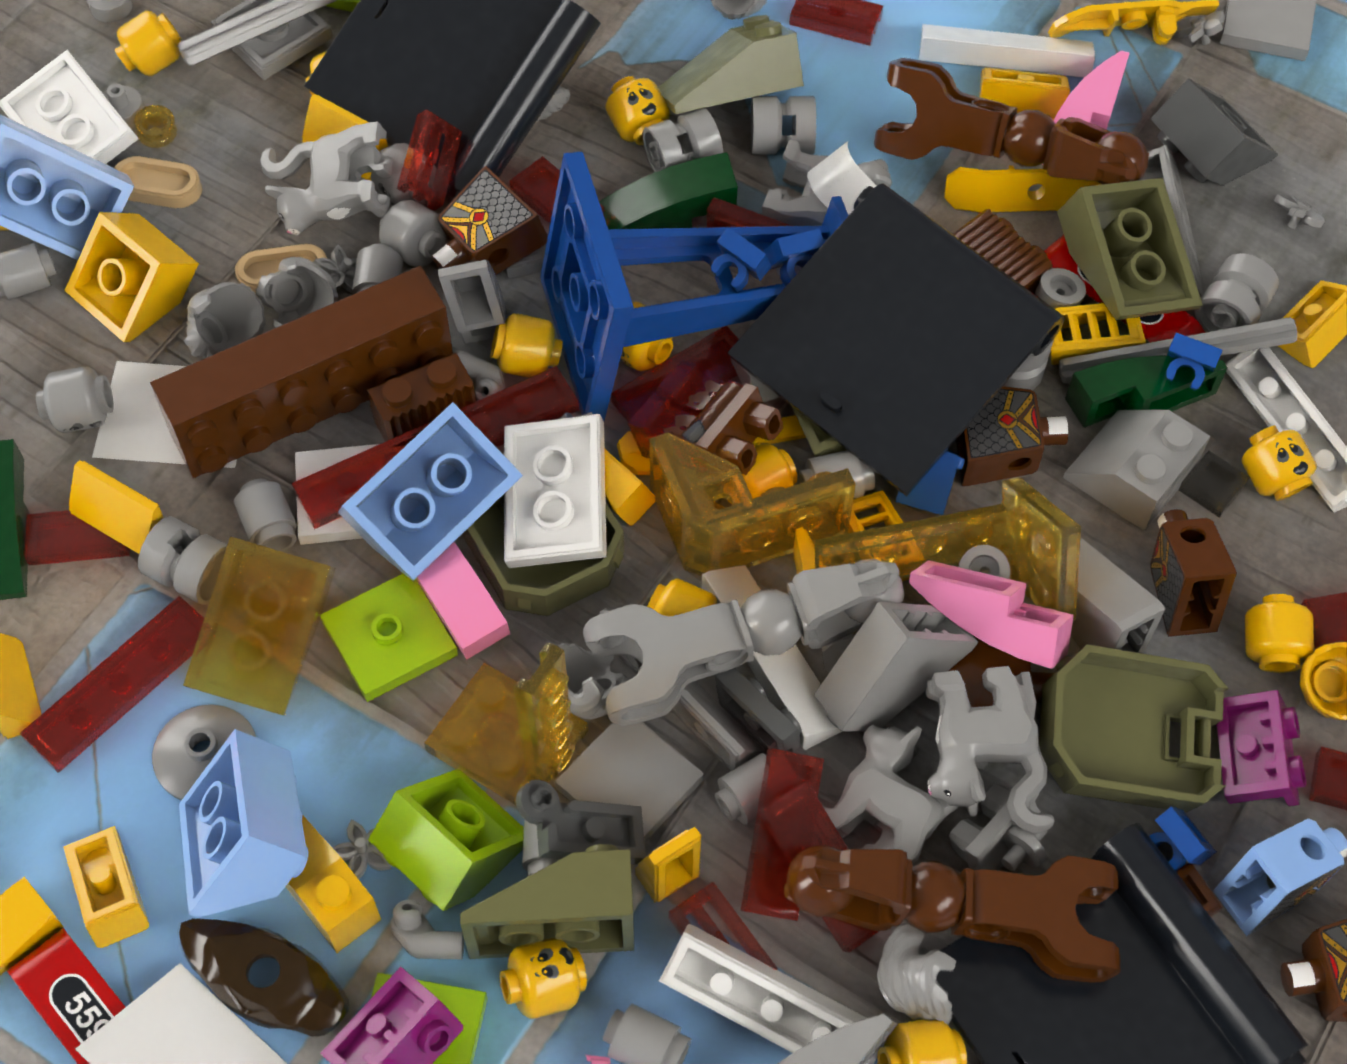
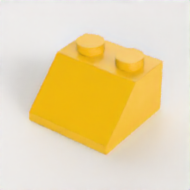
M99 212L64 291L123 342H131L181 303L199 263L140 214Z

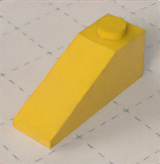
M303 816L302 824L305 842L309 851L308 860L302 873L298 877L292 878L286 885V888L334 951L338 953L381 921V917L371 894L341 856Z

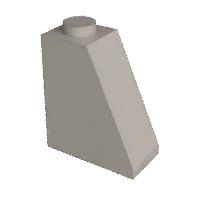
M1083 538L1067 546H1064L1062 543L1054 545L1040 556L1038 560L1039 565L1032 584L1052 610L1074 615L1071 637L1080 649L1089 644L1145 653L1166 609L1155 596Z
M879 601L814 695L827 711V717L830 722L839 728L840 731L866 732L872 725L882 728L926 690L927 680H931L934 673L949 671L975 648L978 641L972 634L957 626L932 605Z

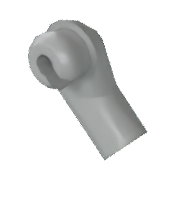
M460 351L457 355L474 381L476 400L487 408L499 405L506 395V387L500 368L466 351Z
M404 900L395 905L393 917L390 921L392 932L409 955L418 959H463V932L435 931L422 914V906L416 901Z

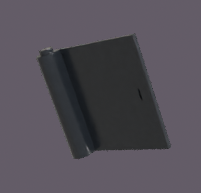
M360 0L304 87L367 122L378 121L386 130L387 143L391 146L398 143H406L415 147L434 163L438 170V178L450 185L446 194L455 198L485 166L497 177H500L601 23L592 14L571 0Z
M883 183L874 188L868 186L860 193L854 203V210L727 354L907 497L1030 354L1037 356L1049 346L1062 328L1065 316Z
M1139 823L1132 824L1115 834L1091 858L1110 863L1116 867L1118 871V889L1107 900L1099 904H1077L1075 908L1079 923L1089 934L1114 942L1119 948L1121 971L1118 975L1104 982H1081L1053 978L1037 966L1031 955L1021 947L980 941L966 936L959 938L940 950L954 958L956 965L952 972L940 971L937 975V982L948 992V1000L952 1003L953 1014L951 1015V1020L982 1064H1019L1016 1058L1021 1064H1304L1307 1061L1300 1052L1309 1044Z

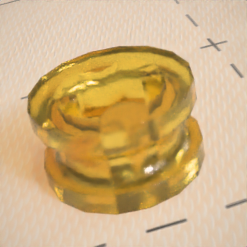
M150 105L139 110L135 116L134 124L137 136L144 146L160 148L171 143L176 137L175 119L173 113L168 108L161 105ZM163 123L164 127L162 129L158 128ZM150 125L155 126V127L151 128L150 130H148V126H150Z

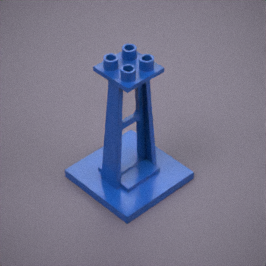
M572 152L563 154L540 280L558 339L563 340L562 352L581 414L584 415L592 412L593 415L600 414L603 421H605L623 347L756 320L786 286L782 283L742 289L736 292L730 285L733 277L729 267H727L718 278L714 276L720 291L719 294L634 308L621 266L704 261L711 266L713 261L722 255L717 241L728 227L608 229L583 152ZM835 196L831 198L822 226L730 228L763 251L777 238L820 228L825 243L850 214L847 213L841 196Z

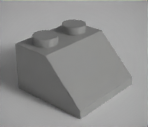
M1117 410L1067 469L1063 478L1145 531L1196 469L1210 439V435L1170 410Z

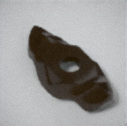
M190 919L181 923L179 931L180 944L188 963L228 1008L244 1019L269 1029L283 1028L312 1037H319L333 1031L348 1013L350 1008L349 999L327 968L302 946L288 941L280 934L269 929L224 920ZM261 958H273L280 966L277 980L265 988L253 986L249 981V970L253 963Z

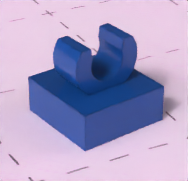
M728 227L717 241L722 255L713 261L711 271L718 278L725 268L736 267L738 274L730 285L738 292L747 285L749 274L761 281L772 266L766 253Z
M820 228L777 238L763 252L767 254L772 267L770 270L781 267L780 278L786 286L797 275L795 266L803 268L824 244Z
M1175 333L1167 356L1173 357L1175 360L1167 368L1166 380L1172 382L1179 368L1189 367L1195 374L1190 389L1196 391L1204 381V369L1213 372L1223 350Z
M1171 806L1155 819L1164 832H1155L1149 837L1157 847L1165 842L1172 846L1173 857L1169 863L1175 871L1184 866L1186 861L1190 864L1201 865L1217 852L1182 809Z

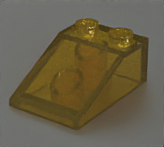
M230 536L183 686L284 716L320 621L319 615L323 612L336 568Z

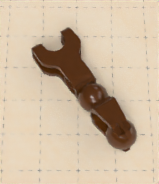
M899 58L889 62L887 70L888 83L890 86L911 95L916 104L917 117L914 123L889 122L876 130L873 143L876 149L910 160L921 158L929 154L934 148L940 146L979 155L994 156L995 158H1001L1006 154L1010 161L1021 167H1036L1044 164L1043 170H1046L1047 175L1051 177L1098 181L1102 185L1141 180L1148 168L1149 153L1140 138L1129 132H1111L1075 117L1061 118L1055 123L1050 116L1040 110H1023L1017 113V107L961 92L956 87L953 77L939 64L910 58Z
M829 845L811 846L798 853L789 866L787 884L784 889L785 897L794 902L801 911L815 917L827 916L874 931H886L892 926L897 927L904 919L912 927L925 933L941 932L951 928L952 935H963L975 940L1021 947L1031 955L1037 966L1051 977L1057 979L1104 982L1118 975L1121 971L1120 952L1114 942L1089 934L1079 923L1075 910L1077 904H1099L1107 900L1118 889V871L1114 865L1104 861L1078 856H1066L1054 862L1045 873L1038 876L997 870H973L972 868H964L958 875L952 867L937 861L924 862L912 867V859H907V852L900 849H848L842 851Z

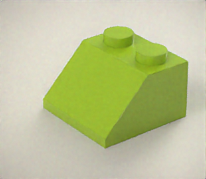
M458 768L397 790L368 841L383 854L385 860L391 866L399 869L410 879L429 902L445 911L475 897L523 850L524 827Z

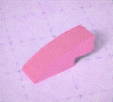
M1125 51L1116 53L1084 77L1068 95L1056 114L1054 122L1057 123L1061 118L1075 117L1107 130L1130 53Z
M455 542L416 578L441 622L445 624L466 660L510 634L506 619Z
M930 560L910 573L909 583L934 608L957 626L986 644L1019 659L1053 669L1068 654L1074 615L1024 603L1026 583Z

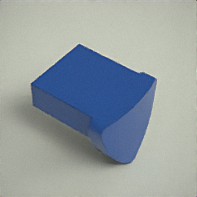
M947 450L907 497L898 491L895 502L943 516L957 469H963L965 459L957 453Z

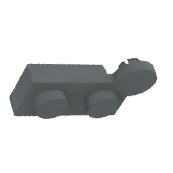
M736 668L714 675L719 704L767 751H772L777 747L791 767L794 775H797L799 778L808 780L816 774L812 759L801 747L799 735L802 732L801 726L789 710L784 707L781 709L775 707L768 700L761 684L750 675L745 678Z
M531 780L518 791L516 796L518 812L527 822L537 825L540 858L562 859L573 852H585L588 847L598 844L614 845L619 850L630 849L631 865H636L646 857L641 806L581 800L561 803L554 787L542 780Z

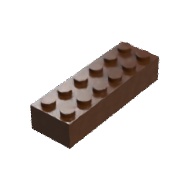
M418 266L150 382L171 437L191 476L195 478L204 473L216 472L231 461L249 453L263 451L272 443L294 433L308 431L316 423L334 415L350 412L361 403L369 400L367 389L452 354L453 349L446 306L422 267Z

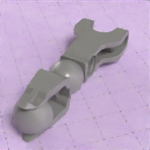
M867 559L860 560L855 564L849 563L801 571L793 577L791 583L787 584V593L777 589L760 590L748 597L741 608L736 599L730 603L714 604L669 617L661 615L647 606L630 604L591 618L583 629V637L586 645L594 654L600 657L628 654L639 659L642 663V667L636 676L613 687L608 693L606 711L609 719L617 725L626 726L662 717L668 714L677 704L682 690L689 683L731 670L745 662L754 661V651L764 656L781 655L793 648L799 638H801L804 646L809 645L811 649H819L858 631L879 601L902 603L904 588L899 576L898 566L893 562Z

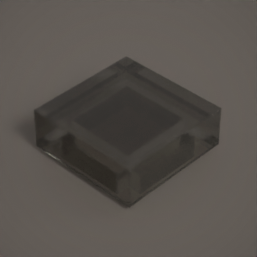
M1209 450L1182 481L1179 491L1220 518L1245 488L1250 477Z

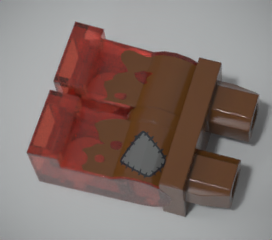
M683 359L657 388L659 395L653 393L628 422L642 457L695 473L703 474L707 472L709 479L721 482L729 471L746 475L756 463L757 452L753 444L755 439L759 437L768 441L775 440L784 427L779 410L763 403L757 386L747 383L743 386L736 381L729 380L723 382L700 374L697 364Z

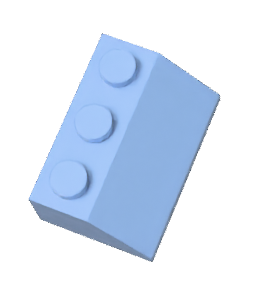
M0 114V226L78 260L98 213H122L134 188L129 175Z
M452 402L341 506L338 513L375 551L413 581L523 475Z
M234 729L179 803L189 915L201 918L278 897L292 878L298 877L304 870L309 851L305 842L302 824L303 815L299 806L296 788L297 778L294 775L291 751Z

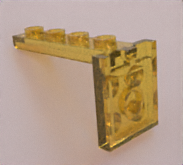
M1020 477L1002 481V504L815 540V569L849 563L855 564L860 560L878 559L883 562L896 563L899 568V576L901 579L909 578L912 571L928 560L958 567L962 556L969 549L978 545H990L1004 553L1011 567L1010 579L1026 583L1025 595L1036 606L1073 614L1074 621L1076 620L1081 526Z
M546 643L539 652L541 665L530 680L520 678L517 682L483 663L424 742L428 753L455 769L459 768L468 777L515 805L518 791L531 780H542L547 783L551 779L554 780L558 773L569 763L575 750V744L580 738L583 739L588 732V723L570 713L571 700L568 694L569 676L566 673L565 652L552 643Z

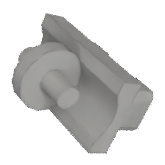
M995 782L985 793V800L981 802L982 813L989 817L991 821L984 828L969 819H962L950 832L949 838L952 850L968 862L969 868L973 870L999 871L1004 865L1008 870L1014 871L1021 862L1036 868L1046 859L1047 854L1040 840L1047 834V831L1039 833L1025 831L1011 819L1007 808L1011 788ZM1039 793L1029 803L1030 809L1035 813H1041L1035 803Z

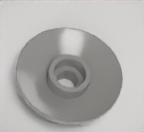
M201 705L179 713L163 727L153 747L152 764L159 783L173 797L182 800L234 729L256 737L251 724L237 711L220 705ZM210 741V746L205 751H193L194 746L198 743Z

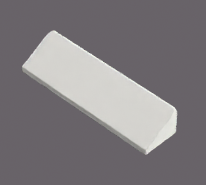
M923 24L919 60L1084 78L1092 72L1095 50L1093 42Z
M1268 347L1240 352L1225 364L1228 367L1226 372L1268 427L1276 425L1279 432L1295 430L1301 434L1317 464L1316 471L1310 477L1313 482L1312 485L1330 509L1335 513L1347 507V446L1273 351Z
M745 565L710 570L702 574L701 589L715 595L717 604L730 603L732 600L737 599L741 608L748 597L761 590ZM796 644L781 655L764 656L754 651V661L747 662L748 666L765 690L771 703L778 709L786 708L797 719L802 730L799 735L801 747L804 750L843 732L830 722L827 717V711L814 695L821 684Z
M688 924L659 979V982L791 1053L796 1052L813 1040L848 1024L868 1019L691 924ZM878 1050L867 1062V1064H874V1062L877 1059Z

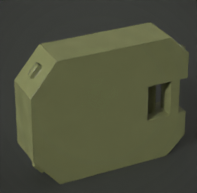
M504 494L462 534L505 609L549 616L608 587L624 557V530L607 503V557L509 568L504 562V509L499 502L504 499Z
M1087 644L1071 657L1065 656L1055 666L1057 671L1042 684L1039 732L1040 751L1047 769L1064 793L1160 809H1168L1172 806L1182 809L1187 813L1205 804L1226 786L1221 785L1222 760L1210 758L1211 727L1223 720V692L1229 688L1210 665ZM1170 721L1181 723L1180 758L1169 756Z

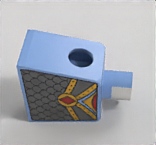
M1306 819L1251 847L1213 892L1243 933L1248 936L1318 892L1345 864L1347 839L1336 828L1329 827L1322 831L1315 821ZM1267 876H1269L1273 883L1276 885L1272 889H1270L1267 884Z

